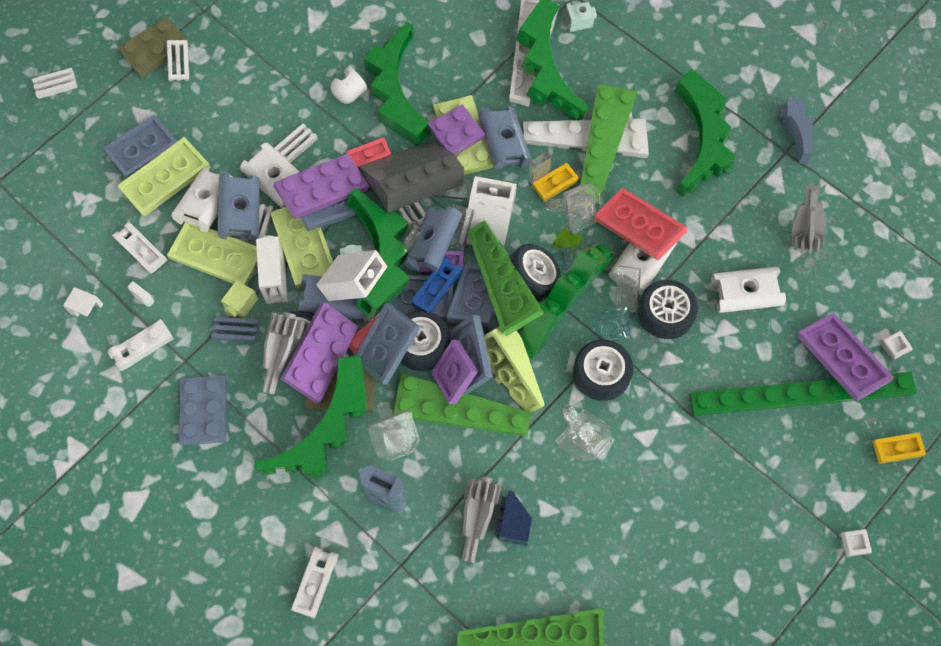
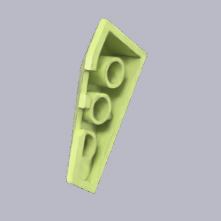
M500 326L484 335L491 371L496 376L494 380L498 384L503 383L510 390V396L525 411L532 413L545 406L525 346L517 330L506 336L502 333Z

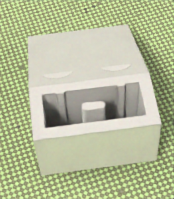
M475 176L462 244L472 245L467 231L485 220L490 224L503 247L505 246L517 184Z

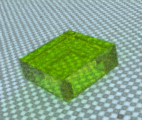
M566 226L554 240L553 245L571 256L583 241V237Z

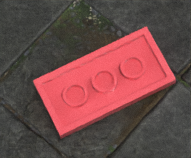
M621 188L594 215L595 221L657 261L687 232L685 225L624 188Z

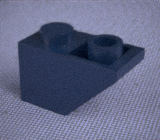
M508 490L507 497H502L500 510L504 511L503 520L498 519L496 533L500 534L499 541L527 546L532 518L515 493Z

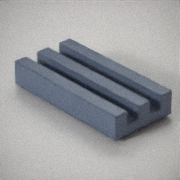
M214 317L215 324L213 325V333L211 335L213 340L256 343L259 327L257 319ZM220 324H223V325H239V326H254V327L222 326V325H220ZM219 331L252 333V336L219 334Z

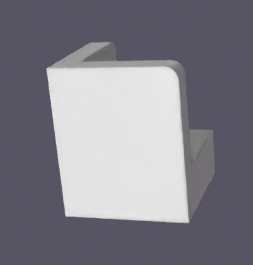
M74 287L63 306L70 314L78 317L79 314L88 316L94 306L101 308L103 303L97 296Z

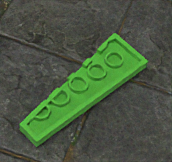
M597 85L578 203L598 206L638 93L637 90Z
M484 220L467 232L502 333L508 336L543 315V310L516 269L514 270L515 267L490 224Z
M401 373L393 415L394 418L528 437L531 413L469 393L462 395L457 404H448L438 384Z
M599 608L522 622L457 631V646H604L603 609Z

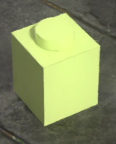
M236 280L221 302L227 314L234 318L238 316L244 319L258 300V297L253 289Z

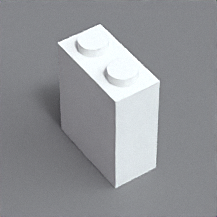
M268 235L256 239L259 288L266 304L288 302L286 261L279 237Z
M376 250L338 255L317 283V287L328 301L365 298L388 266Z

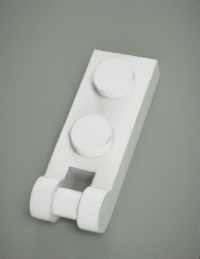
M127 222L120 232L116 231L112 235L150 274L154 273L167 261L166 257L130 222Z
M159 320L119 346H113L108 350V354L111 359L116 361L115 366L117 369L123 371L174 338L163 321ZM129 352V356L123 357L124 353Z
M314 548L293 603L292 611L315 619L333 568L336 565L337 553H327L322 548ZM318 562H326L325 568L318 567Z

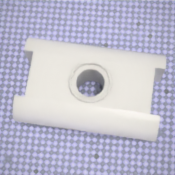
M264 143L260 146L262 150L249 162L246 160L242 162L240 170L249 179L252 175L259 177L260 189L277 205L284 208L286 205L273 187L274 182L296 174L299 171L269 143ZM279 174L278 177L272 178L274 175Z
M207 167L200 171L172 212V218L177 223L182 225L183 222L198 226L201 232L209 230L218 216L219 175L211 173Z
M629 243L608 275L614 282H617L619 279L634 287L636 294L642 295L657 275L675 245L657 261ZM639 257H644V258H646L647 260L642 261V260H639L638 258H639Z
M774 266L712 274V287L717 286L719 302L716 306L718 313L784 306L786 302L785 292L780 293L777 280L780 274L779 267ZM744 287H749L752 292L745 291Z

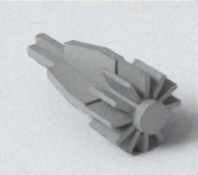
M809 183V186H806L804 203L799 204L792 222L791 245H794V250L801 248L802 254L804 250L811 254L812 249L819 252V247L823 248L826 218L823 204L818 202L819 185H814V183Z
M283 312L282 315L271 314L264 346L263 368L267 369L262 392L275 394L280 373H284L301 339L305 322L295 319L296 315L287 312Z
M479 476L478 480L469 478L467 480L464 494L466 503L463 523V536L467 537L462 556L463 561L475 562L479 539H484L493 516L494 506L498 504L502 486L492 483L493 479Z

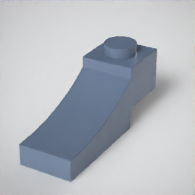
M788 98L785 105L780 108L779 117L782 118V127H787L794 139L799 164H807L813 154V118L804 117V99Z

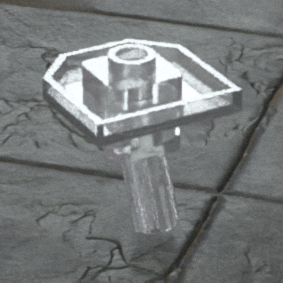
M586 182L564 192V199H547L546 209L548 211H564L567 217L568 233L574 234L596 223L594 215L601 209L600 191L591 183Z
M381 402L376 408L381 420L366 425L377 456L392 461L413 453L420 438L410 409L393 415L389 403Z
M572 406L562 409L561 415L569 426L555 440L556 445L581 462L598 459L612 443L610 426L585 409L579 414Z

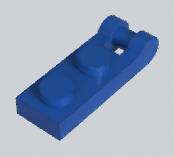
M444 257L438 272H432L412 299L411 305L421 311L433 312L455 280L460 277L464 268L459 264L454 265L449 258ZM448 270L451 273L447 275L444 273V271Z

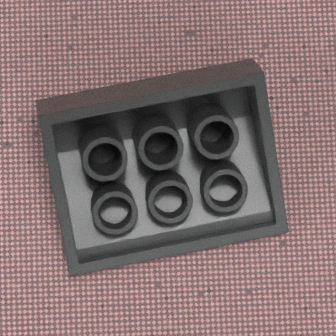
M433 140L359 166V170L387 213L456 188L463 183L464 167L452 152Z

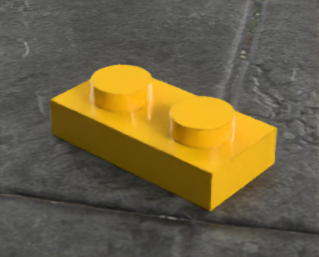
M565 163L533 182L532 187L543 202L577 183L579 177L568 163Z
M920 432L876 439L872 442L879 464L926 455Z

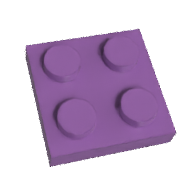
M463 104L428 123L429 130L440 145L454 155L485 139V133Z
M452 340L431 373L448 404H457L478 371L461 342Z

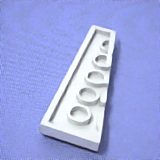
M521 0L517 34L539 0ZM557 11V13H556V15H555V17H554V19H553V21H552V26H551V31H550V37H551V34H552V30H553V27H554V24H555V21H556V17H557L558 11ZM516 41L509 102L529 107L531 99L526 94L536 77L526 73L521 68L522 62L530 49Z
M628 119L617 153H622L623 156L648 158L646 119ZM591 120L523 122V135L526 144L564 149L574 147L582 148V151H586Z

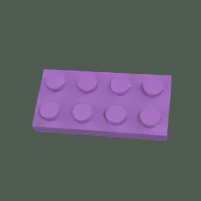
M345 154L275 181L273 187L295 220L347 199L354 188H357L360 192L367 191L369 184L349 154Z
M320 303L281 380L315 403L321 402L338 368V358H343L358 326L327 303Z
M834 312L799 331L797 335L856 402L890 383L894 378Z

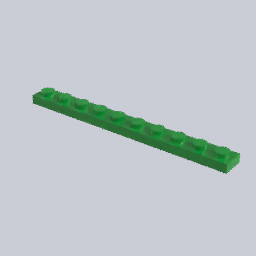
M912 372L891 373L894 378L890 383L861 400L914 396L917 391ZM836 379L699 391L689 394L693 416L855 401Z

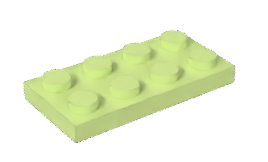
M472 95L433 105L437 119L463 104L482 129ZM486 139L455 155L464 167L463 175L494 168Z
M183 137L117 185V187L141 215L145 217L194 181L203 168L207 167L210 169L211 166L191 143Z
M287 207L270 212L296 288L301 287L302 274L323 276L333 263L321 227L307 232L301 219L294 220Z
M186 222L167 254L168 258L232 284L237 280L246 286L258 266L257 246L228 236L227 239H221L218 237V231L209 228L207 232H201L200 227Z

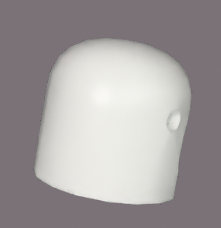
M349 65L344 70L346 78L344 80L335 78L331 83L332 94L338 101L344 104L352 103L367 90L363 79Z

